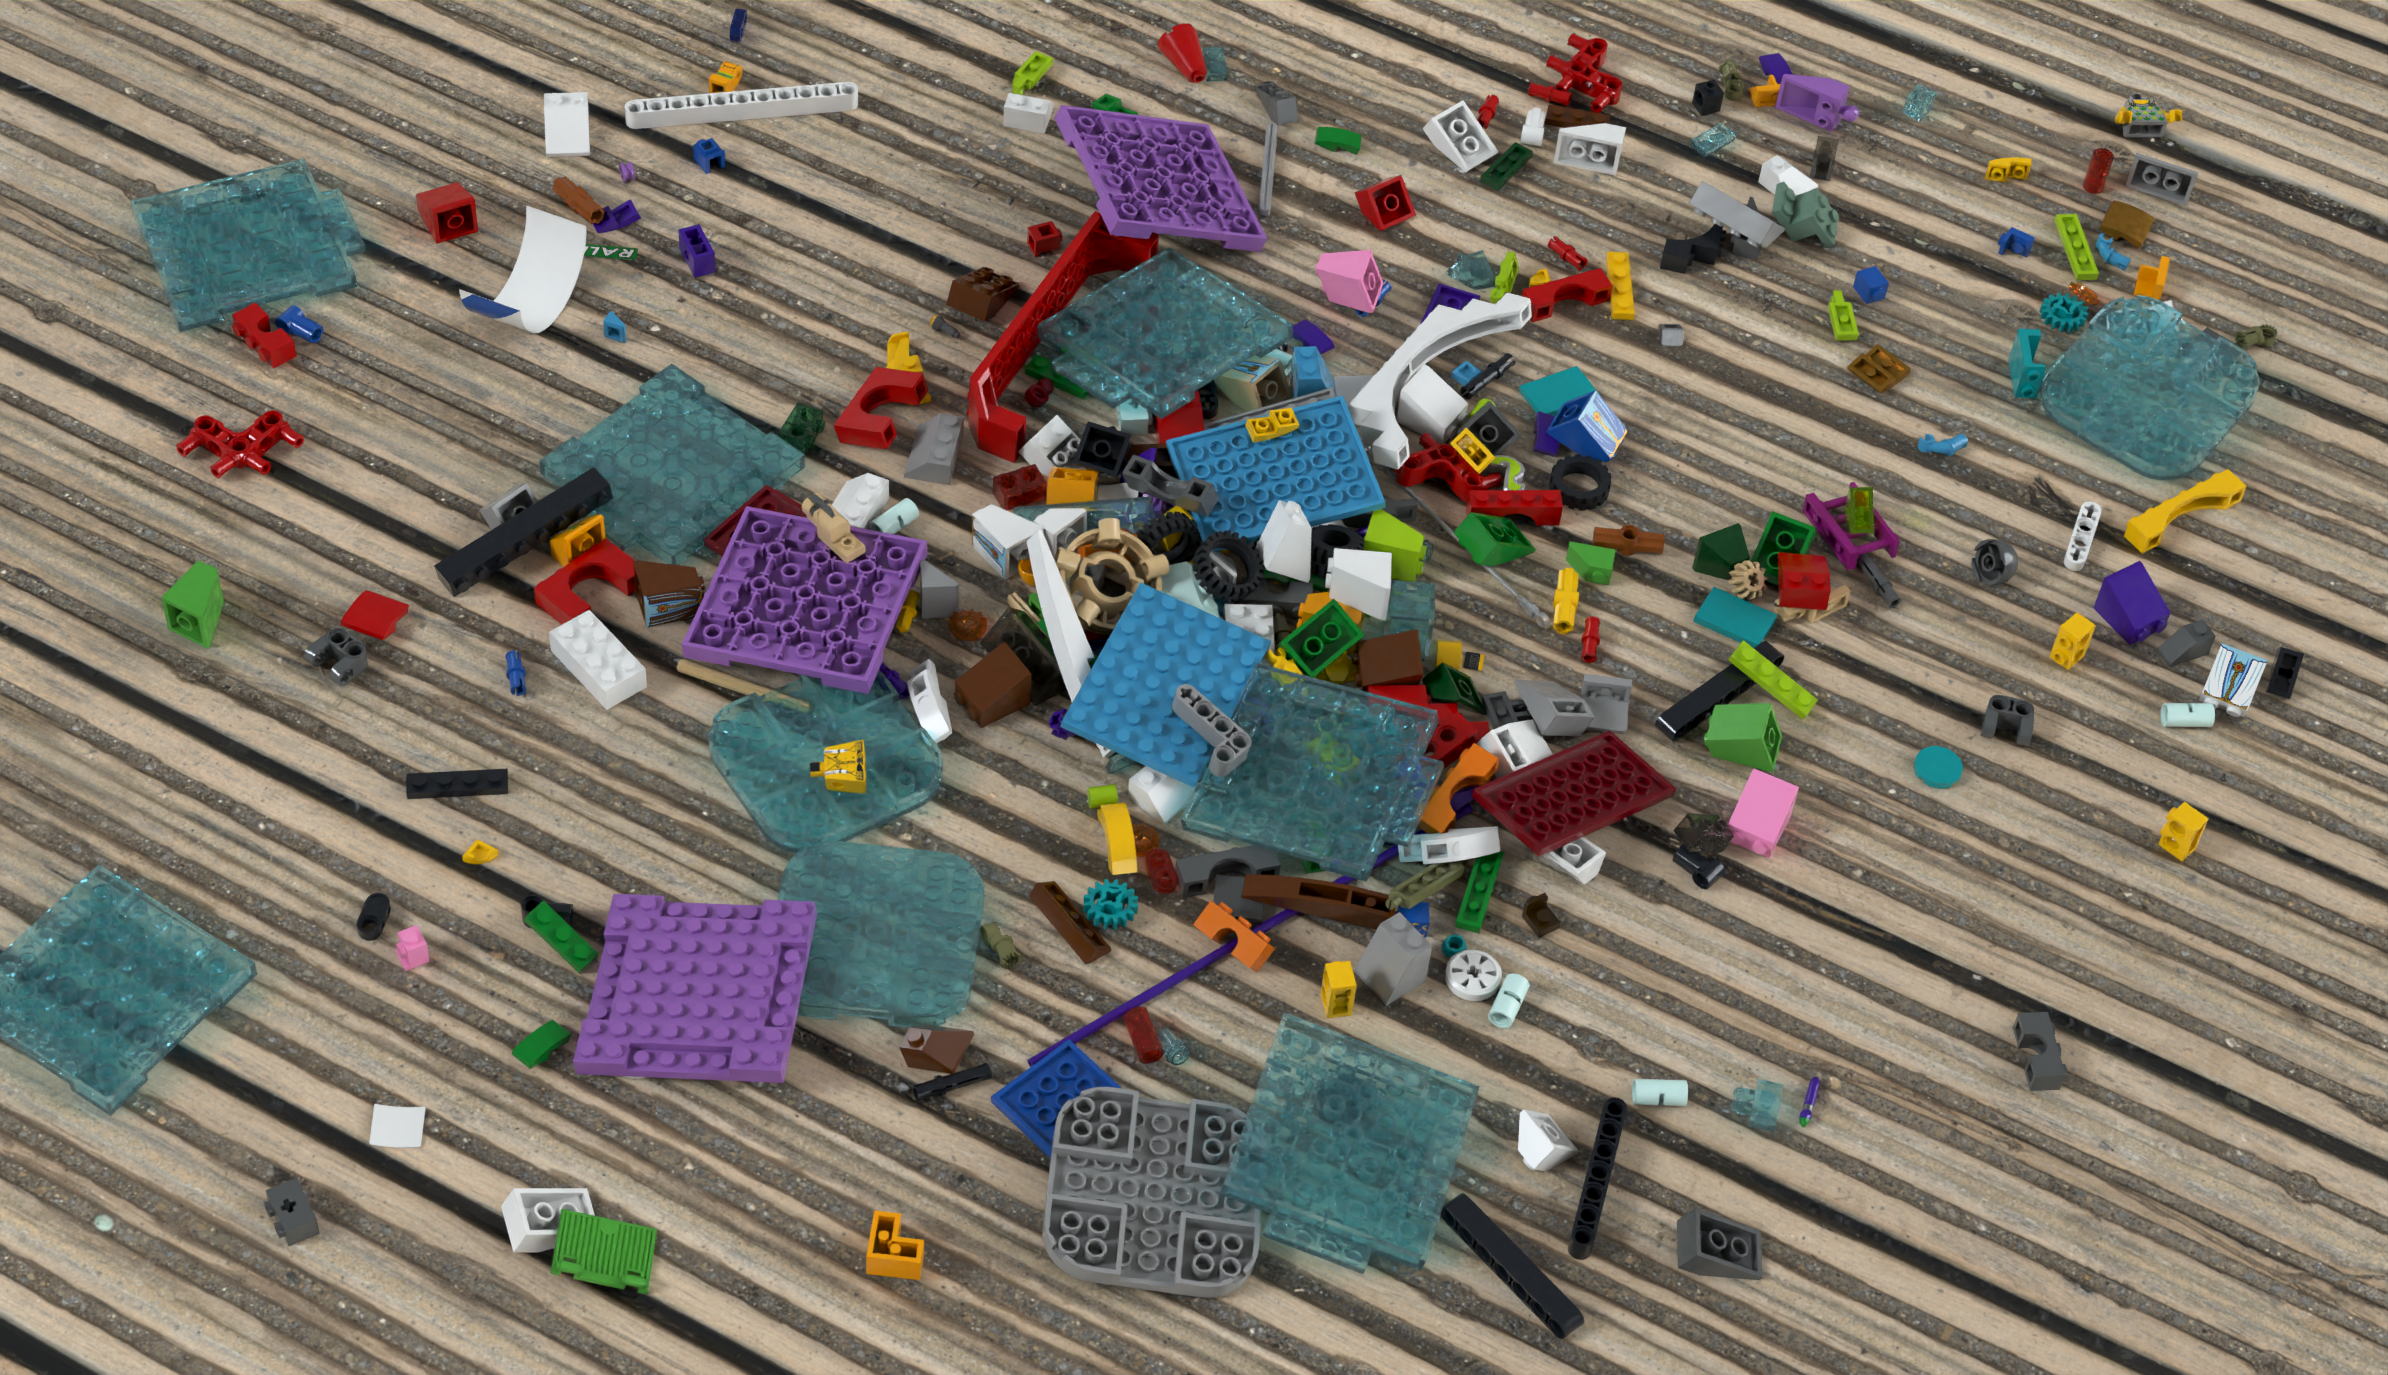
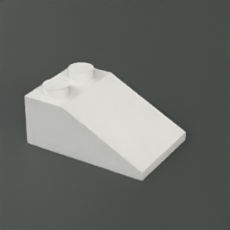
M545 93L546 157L590 156L588 93Z
M1464 100L1431 118L1423 127L1424 132L1433 145L1464 172L1473 169L1499 153Z
M1603 123L1560 128L1554 163L1616 176L1626 127Z
M514 1188L501 1206L513 1253L541 1252L555 1248L561 1209L595 1216L587 1188Z

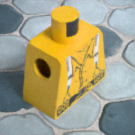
M864 740L826 747L824 749V762H810V777L825 776L826 789L830 791L867 793Z

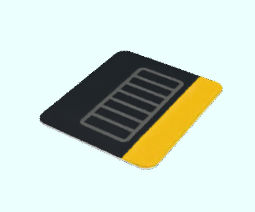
M1466 652L1464 668L1482 671L1485 655Z

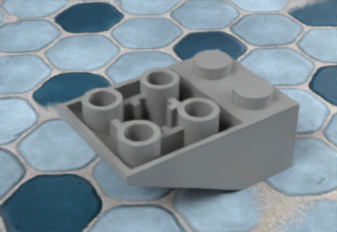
M1514 680L1520 696L1542 735L1581 737L1594 718L1585 699L1553 681Z

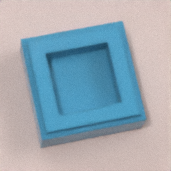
M1466 360L1452 370L1451 377L1465 386L1481 374L1482 371Z

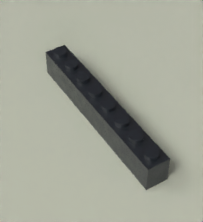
M595 467L589 469L434 565L439 580L453 597L466 592L476 583L487 579L492 573L506 567L521 555L527 554L531 549L546 542L558 532L567 529L574 522L588 516L589 513L600 506L606 505L613 499L610 484Z

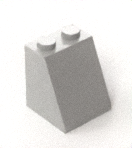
M1399 912L1379 925L1354 972L1387 1006L1426 982L1432 945Z

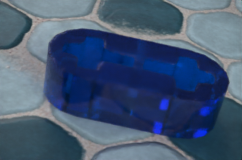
M735 9L730 26V41H742L747 23V9Z

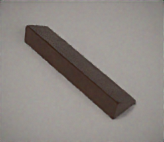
M1055 881L1036 883L1029 895L1030 899L1085 964L1097 960L1112 950Z

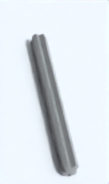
M1268 123L1266 126L1259 214L1261 216H1269L1271 210L1278 131L1277 124Z

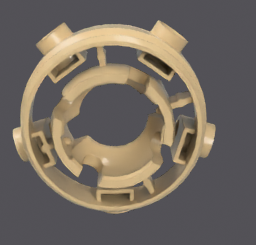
M1104 518L1099 520V528L1081 534L1066 549L1059 547L1054 560L1082 628L1096 634L1111 635L1116 625L1106 624V620L1114 619L1118 613L1120 615L1123 614L1140 582L1161 591V576L1167 575L1170 568L1164 554L1154 556L1141 540L1128 532L1120 530L1119 519ZM1089 544H1092V549L1113 550L1117 548L1120 550L1118 553L1097 551L1083 557L1081 560V555L1073 552ZM1124 553L1136 563L1135 567L1123 557ZM1104 564L1114 568L1119 574L1127 571L1130 581L1125 584L1126 593L1119 597L1103 595L1095 587L1092 577L1084 575L1085 567ZM1069 578H1070V583H1069L1070 593H1069L1068 588H1067V585H1066V581H1067ZM1079 590L1083 600L1076 605L1071 596Z

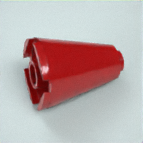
M1189 23L1172 27L1173 31L1168 35L1166 32L1162 34L1158 40V48L1189 82L1199 83L1204 80L1207 69L1197 31Z

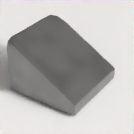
M1658 324L1660 342L1663 346L1683 345L1684 329L1680 324Z

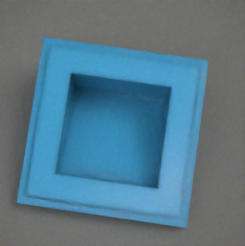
M610 311L603 321L604 336L626 343V326Z

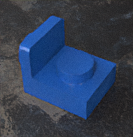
M2011 227L2007 234L2003 233L1998 241V245H2000L1998 254L2003 255L2009 249L2027 258L2031 252L2035 237Z

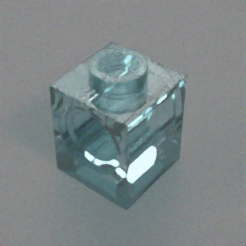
M1918 84L1906 97L1902 113L1921 122L1932 110L1936 92Z

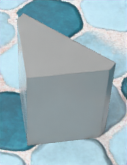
M924 559L920 562L922 619L955 618L959 615V583Z

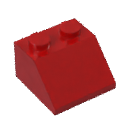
M1402 175L1386 178L1354 192L1362 214L1379 231L1416 216Z

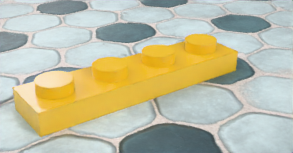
M1607 251V277L1613 285L1610 296L1612 319L1634 320L1635 311L1628 252Z

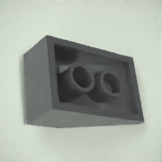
M1698 1208L1693 1209L1677 1220L1679 1269L1699 1276L1750 1280L1762 1279L1760 1230Z

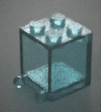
M1391 580L1386 620H1382V636L1418 629L1422 663H1424L1425 656L1429 657L1435 621V583Z

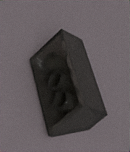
M1008 607L980 644L988 653L1004 642L1010 647L1031 673L1030 701L1033 705L1037 706L1064 692L1067 688L1049 638L1026 612Z

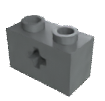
M297 1178L265 1190L268 1200L264 1202L266 1212L269 1217H275L277 1221L274 1223L276 1233L279 1238H285L288 1247L320 1234L317 1219Z

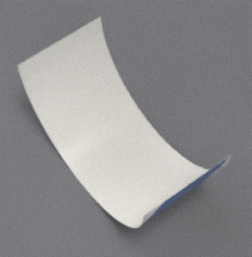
M526 205V225L523 242L516 264L506 285L494 301L459 289L463 305L471 312L531 333L544 331L562 312L574 289L585 252L586 226Z

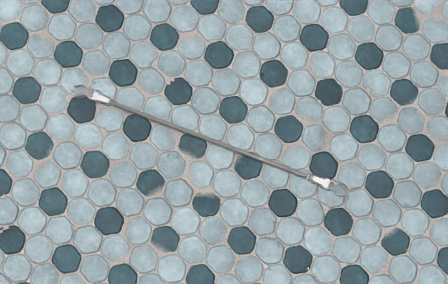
M1364 443L1365 452L1370 464L1376 466L1380 471L1387 473L1413 499H1416L1417 503L1458 542L1459 539L1454 534V531L1408 487L1400 485L1396 481V475L1389 467L1374 463L1371 446ZM1482 565L1515 597L1526 615L1532 619L1535 618L1541 628L1544 627L1545 630L1550 628L1549 623L1551 622L1544 612H1540L1539 607L1535 603L1518 594L1490 566Z

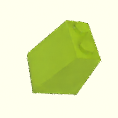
M1382 509L1373 511L1364 539L1363 551L1392 553V579L1414 584L1417 575H1422L1424 562L1420 560H1424L1427 546H1423L1424 535Z

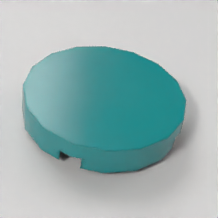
M1929 746L1917 754L1913 768L1915 775L1924 780V784L1942 789L1949 788L1960 780L1963 765L1957 754L1948 748Z

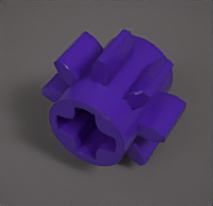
M1062 708L1061 712L1056 711L1052 714L1049 726L1053 729L1052 735L1067 740L1068 736L1073 737L1075 733L1060 727L1068 711Z

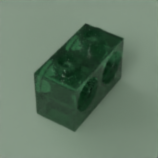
M798 402L778 432L779 449L804 457L808 449L813 448L817 435L821 434L825 428L823 410Z

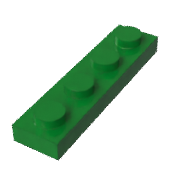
M1503 851L1476 858L1455 924L1456 928L1480 933L1503 859Z

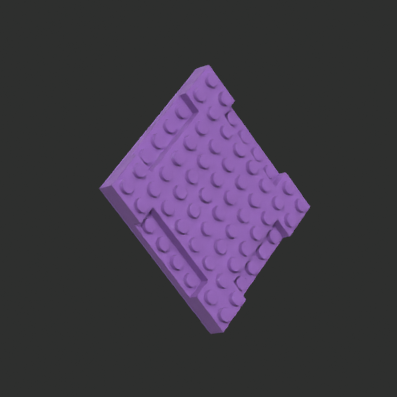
M1067 105L1060 106L1054 119L1067 146L1076 148L1100 198L1096 206L1110 235L1149 239L1153 232L1157 234L1220 240L1223 248L1261 251L1267 241V237L1208 124Z
M746 506L682 642L683 656L730 666L732 661L821 678L822 685L869 694L884 659V648L910 587L914 588L919 576L920 562L923 559L925 560L928 555L927 541L850 526L851 533L865 545L866 552L849 563H845L818 538L817 527L808 518Z
M613 894L604 931L605 945L587 1019H583L573 1059L576 1073L784 1083L817 918L815 902L764 900L763 906L665 902L664 896Z

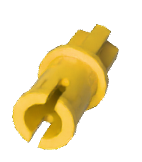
M909 590L897 619L896 629L900 633L909 631L912 620L917 615L916 606L920 595L914 590Z

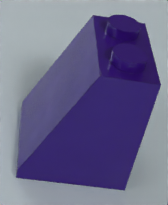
M2141 561L2105 577L2094 605L2096 612L2129 645L2137 641L2142 642L2156 632H2162L2167 627V621L2170 616L2168 607Z

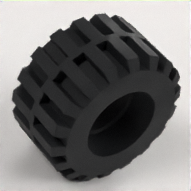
M1328 524L1313 527L1311 533L1310 573L1326 578V573L1331 574V572H1327L1328 558H1333L1334 548L1363 551V538L1356 531L1340 525Z

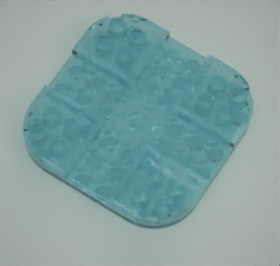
M2136 295V299L2120 297L2106 304L2089 322L2087 330L2067 352L2063 351L2051 364L2043 379L2041 402L2046 414L2057 425L2134 472L2149 479L2174 480L2194 472L2250 409L2257 395L2260 376H2258L2257 365L2253 358L2239 346L2221 336L2217 340L2182 320V313L2157 299Z
M880 670L876 675L869 694L822 685L821 678L799 674L798 680L760 697L754 692L726 705L715 715L713 724L708 731L710 758L721 776L763 835L775 846L794 853L816 854L826 851L912 812L933 799L942 783L943 759L938 745L924 727L919 728L899 701V693ZM781 693L790 697L780 699L776 695ZM796 699L802 700L805 704L810 705V708H806L799 705V702ZM864 740L867 793L830 791L826 789L825 776L810 777V762H824V749L826 747Z
M822 841L810 845L790 859L783 872L778 900L814 901L817 911L798 1015L837 1020L838 1014L888 1019V1025L914 1027L926 1024L939 1026L946 1023V1019L955 1013L959 1015L962 1012L972 992L976 953L984 911L983 881L977 870L970 863L954 854L843 841Z

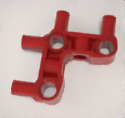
M1572 33L1567 45L1578 49L1579 52L1567 62L1554 55H1550L1546 67L1561 73L1563 77L1555 85V89L1567 92L1572 87L1595 98L1590 108L1593 112L1600 113L1607 105H1616L1619 102L1622 81L1608 73L1605 74L1599 71L1605 62L1608 43L1604 39L1593 38L1587 40Z
M276 410L265 412L254 421L253 425L240 433H234L224 427V424L219 420L204 415L194 421V427L190 430L189 435L183 441L176 444V449L181 456L186 457L198 446H202L221 458L214 465L210 466L211 473L218 479L232 468L251 467L260 474L266 475L271 469V463L261 456L281 440L297 449L304 443V436L292 430L289 423L283 420L282 414Z
M1430 433L1423 434L1419 439V444L1425 450L1410 454V457L1399 469L1393 468L1396 473V481L1402 486L1409 487L1423 483L1424 480L1433 477H1440L1466 503L1469 490H1489L1501 486L1502 477L1498 472L1482 477L1454 447L1447 444H1439Z

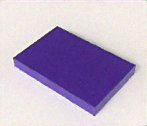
M1439 283L1420 324L1438 305L1462 311L1472 299L1480 300V295Z

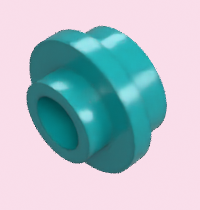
M1453 934L1443 940L1441 949L1445 956L1451 958L1456 953L1467 950V944L1461 936Z

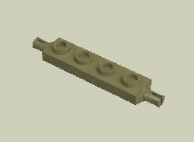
M1467 859L1433 863L1391 889L1388 900H1386V907L1390 908V910L1398 905L1403 908H1412L1463 876L1465 868L1463 865L1467 863Z

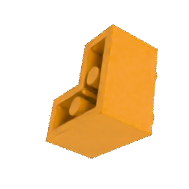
M874 1210L866 1255V1274L913 1280L921 1279L924 1261V1240L900 1237L901 1213Z

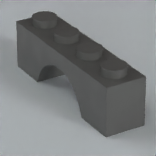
M1134 454L1122 472L1129 488L1205 517L1209 516L1219 500L1212 483L1196 477H1192L1190 481L1176 479L1162 471L1153 461Z
M1272 842L1256 843L1251 846L1234 847L1225 851L1208 852L1203 855L1186 856L1182 859H1177L1174 875L1182 898L1207 894L1208 885L1216 877V874L1237 873L1243 876L1246 874L1279 876L1281 865Z

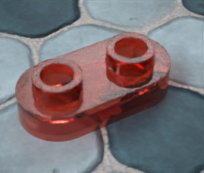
M1159 848L1150 850L1145 857V867L1153 888L1162 894L1173 892L1177 887L1178 877L1169 853Z

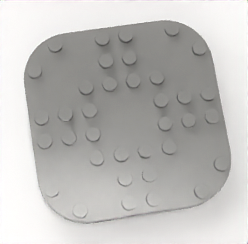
M1095 1087L1081 1091L1078 1097L1071 1101L1068 1100L1063 1105L1055 1124L1042 1228L1043 1242L1048 1255L1064 1272L1083 1281L1203 1298L1219 1297L1233 1292L1243 1285L1251 1275L1259 1251L1262 1186L1266 1163V1144L1261 1130L1258 1126L1255 1128L1247 1120L1248 1115L1224 1103L1191 1099L1190 1104L1144 1098L1139 1097V1091L1115 1087Z

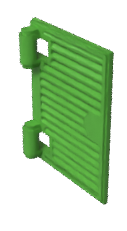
M561 1209L551 1274L560 1276L561 1272L574 1274L573 1279L623 1290L628 1285L638 1287V1293L647 1294L657 1229Z

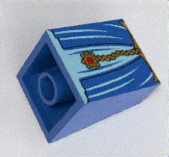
M1595 390L1563 403L1546 432L1575 453L1581 454L1583 457L1588 455L1594 460L1598 459L1606 463L1614 458L1615 451L1623 443V438L1628 429Z

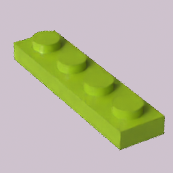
M2056 214L2054 222L2076 281L2097 280L2099 272L2077 214Z
M1744 640L1728 659L1802 720L1818 701V699Z

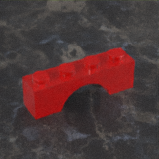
M1598 268L1523 289L1522 297L1530 298L1532 313L1530 320L1531 322H1536L1552 317L1553 306L1562 300L1575 299L1589 306L1610 301L1613 285L1602 269Z
M1469 490L1466 505L1467 516L1470 512L1498 517L1508 514H1524L1531 517L1537 526H1559L1563 510L1560 490Z

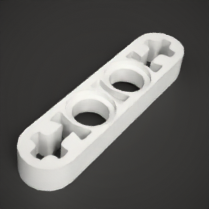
M2089 501L2081 506L2064 558V565L2069 570L2080 571L2085 565L2101 515V507L2097 503ZM2088 512L2092 513L2091 518L2087 517ZM2079 526H2087L2090 528V531H2084ZM2075 541H2081L2086 546H2078L2075 544ZM2074 554L2079 555L2077 561L2073 560Z

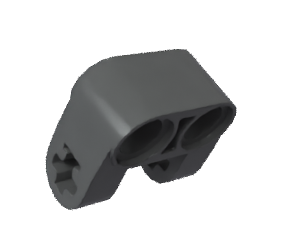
M343 628L330 630L327 634L313 642L304 653V659L314 667H319L331 657L337 661L330 670L329 678L339 686L349 683L368 666L365 645Z
M1993 695L1984 714L1980 736L1993 738L1996 727L2017 731L2016 744L2029 746L2034 724L2033 705L2026 700L2004 695Z

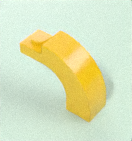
M1126 804L1100 805L1101 809H1097V815L1105 833L1110 872L1112 875L1136 873L1135 841Z

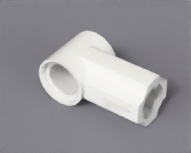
M1533 108L1528 111L1520 143L1541 147L1546 114L1540 108Z

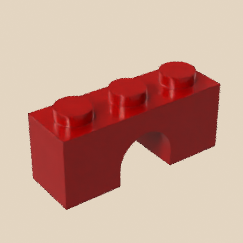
M253 303L232 314L234 333L238 337L241 336L251 350L254 349L264 363L267 362L273 369L297 357L294 340L282 328L270 332L268 314L258 304Z

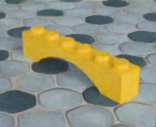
M2229 469L2221 473H2215L2206 481H2200L2189 490L2181 491L2172 499L2164 500L2160 505L2155 508H2149L2140 516L2132 517L2126 524L2127 528L2124 537L2143 554L2159 545L2166 526L2178 516L2199 509L2225 510L2241 501L2247 486Z

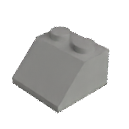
M523 483L512 487L479 511L492 530L538 502L529 485Z

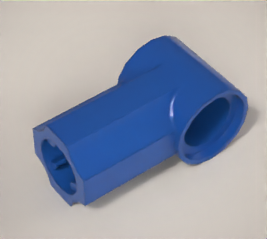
M294 305L290 306L275 319L278 329L282 328L288 335L293 333L310 343H317L323 333V326L306 318L303 311Z

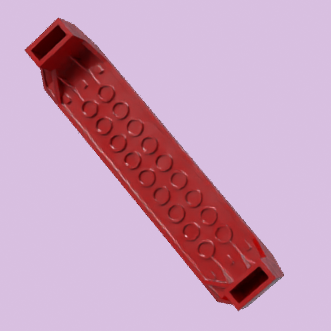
M1094 211L970 377L967 400H969V407L967 409V416H969L968 426L978 449L1012 463L1017 461L1021 455L1018 451L1025 445L1026 417L998 406V399L1090 275L1122 270L1145 280L1150 277L1157 267L1158 234L1152 232L1149 239L1110 235L1101 214Z

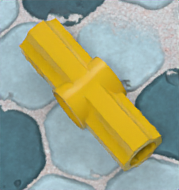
M1565 568L1559 570L1557 589H1555L1553 610H1555L1553 629L1559 634H1567L1572 632L1574 628L1575 613L1577 612L1579 592H1577L1579 573L1573 568Z

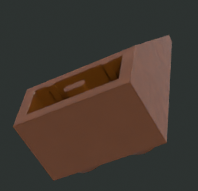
M981 267L952 281L946 305L985 322L995 317L1019 288L1020 284L1013 281V278L1010 276L998 275L991 268Z

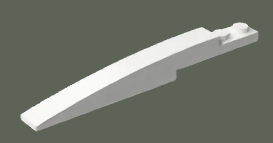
M1041 529L1037 530L1027 540L1029 557L1049 638L1064 683L1073 702L1091 670L1089 662L1094 658V655ZM1096 743L1103 758L1115 753Z

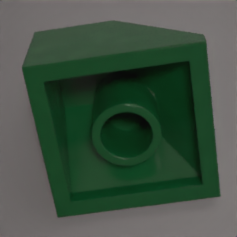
M1737 523L1700 537L1692 569L1695 572L1724 580L1733 578L1729 572L1735 570L1734 565L1750 559L1741 525Z
M1442 662L1422 679L1423 684L1426 686V693L1431 695L1432 701L1457 703V708L1481 715L1486 714L1480 695L1470 676Z

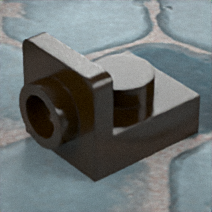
M1546 893L1528 898L1522 913L1523 919L1538 938L1559 929L1561 923L1547 906L1548 896Z

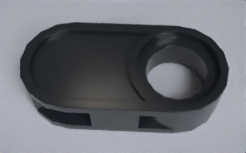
M371 894L365 900L357 920V931L359 937L366 941L377 939L383 932L391 911L389 898L385 894ZM373 923L376 925V928L366 931L363 929V926Z

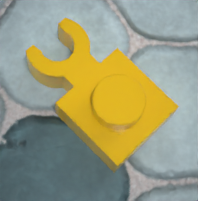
M1279 647L1275 655L1272 650H1269L1265 656L1268 663L1273 665L1271 672L1282 689L1301 684L1305 679L1304 675L1293 659L1287 661L1284 649Z

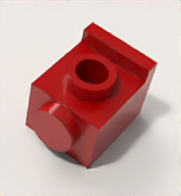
M1053 221L1028 227L1027 244L1035 257H1039L1042 252L1060 248L1062 233L1059 228L1055 227Z

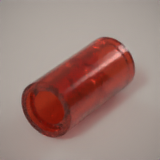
M2098 148L2093 151L2083 182V188L2089 193L2098 194L2104 190L2114 159L2113 153L2108 149Z
M1135 1007L1125 1013L1123 1019L1139 1061L1143 1064L1158 1061L1163 1056L1164 1051L1147 1008Z

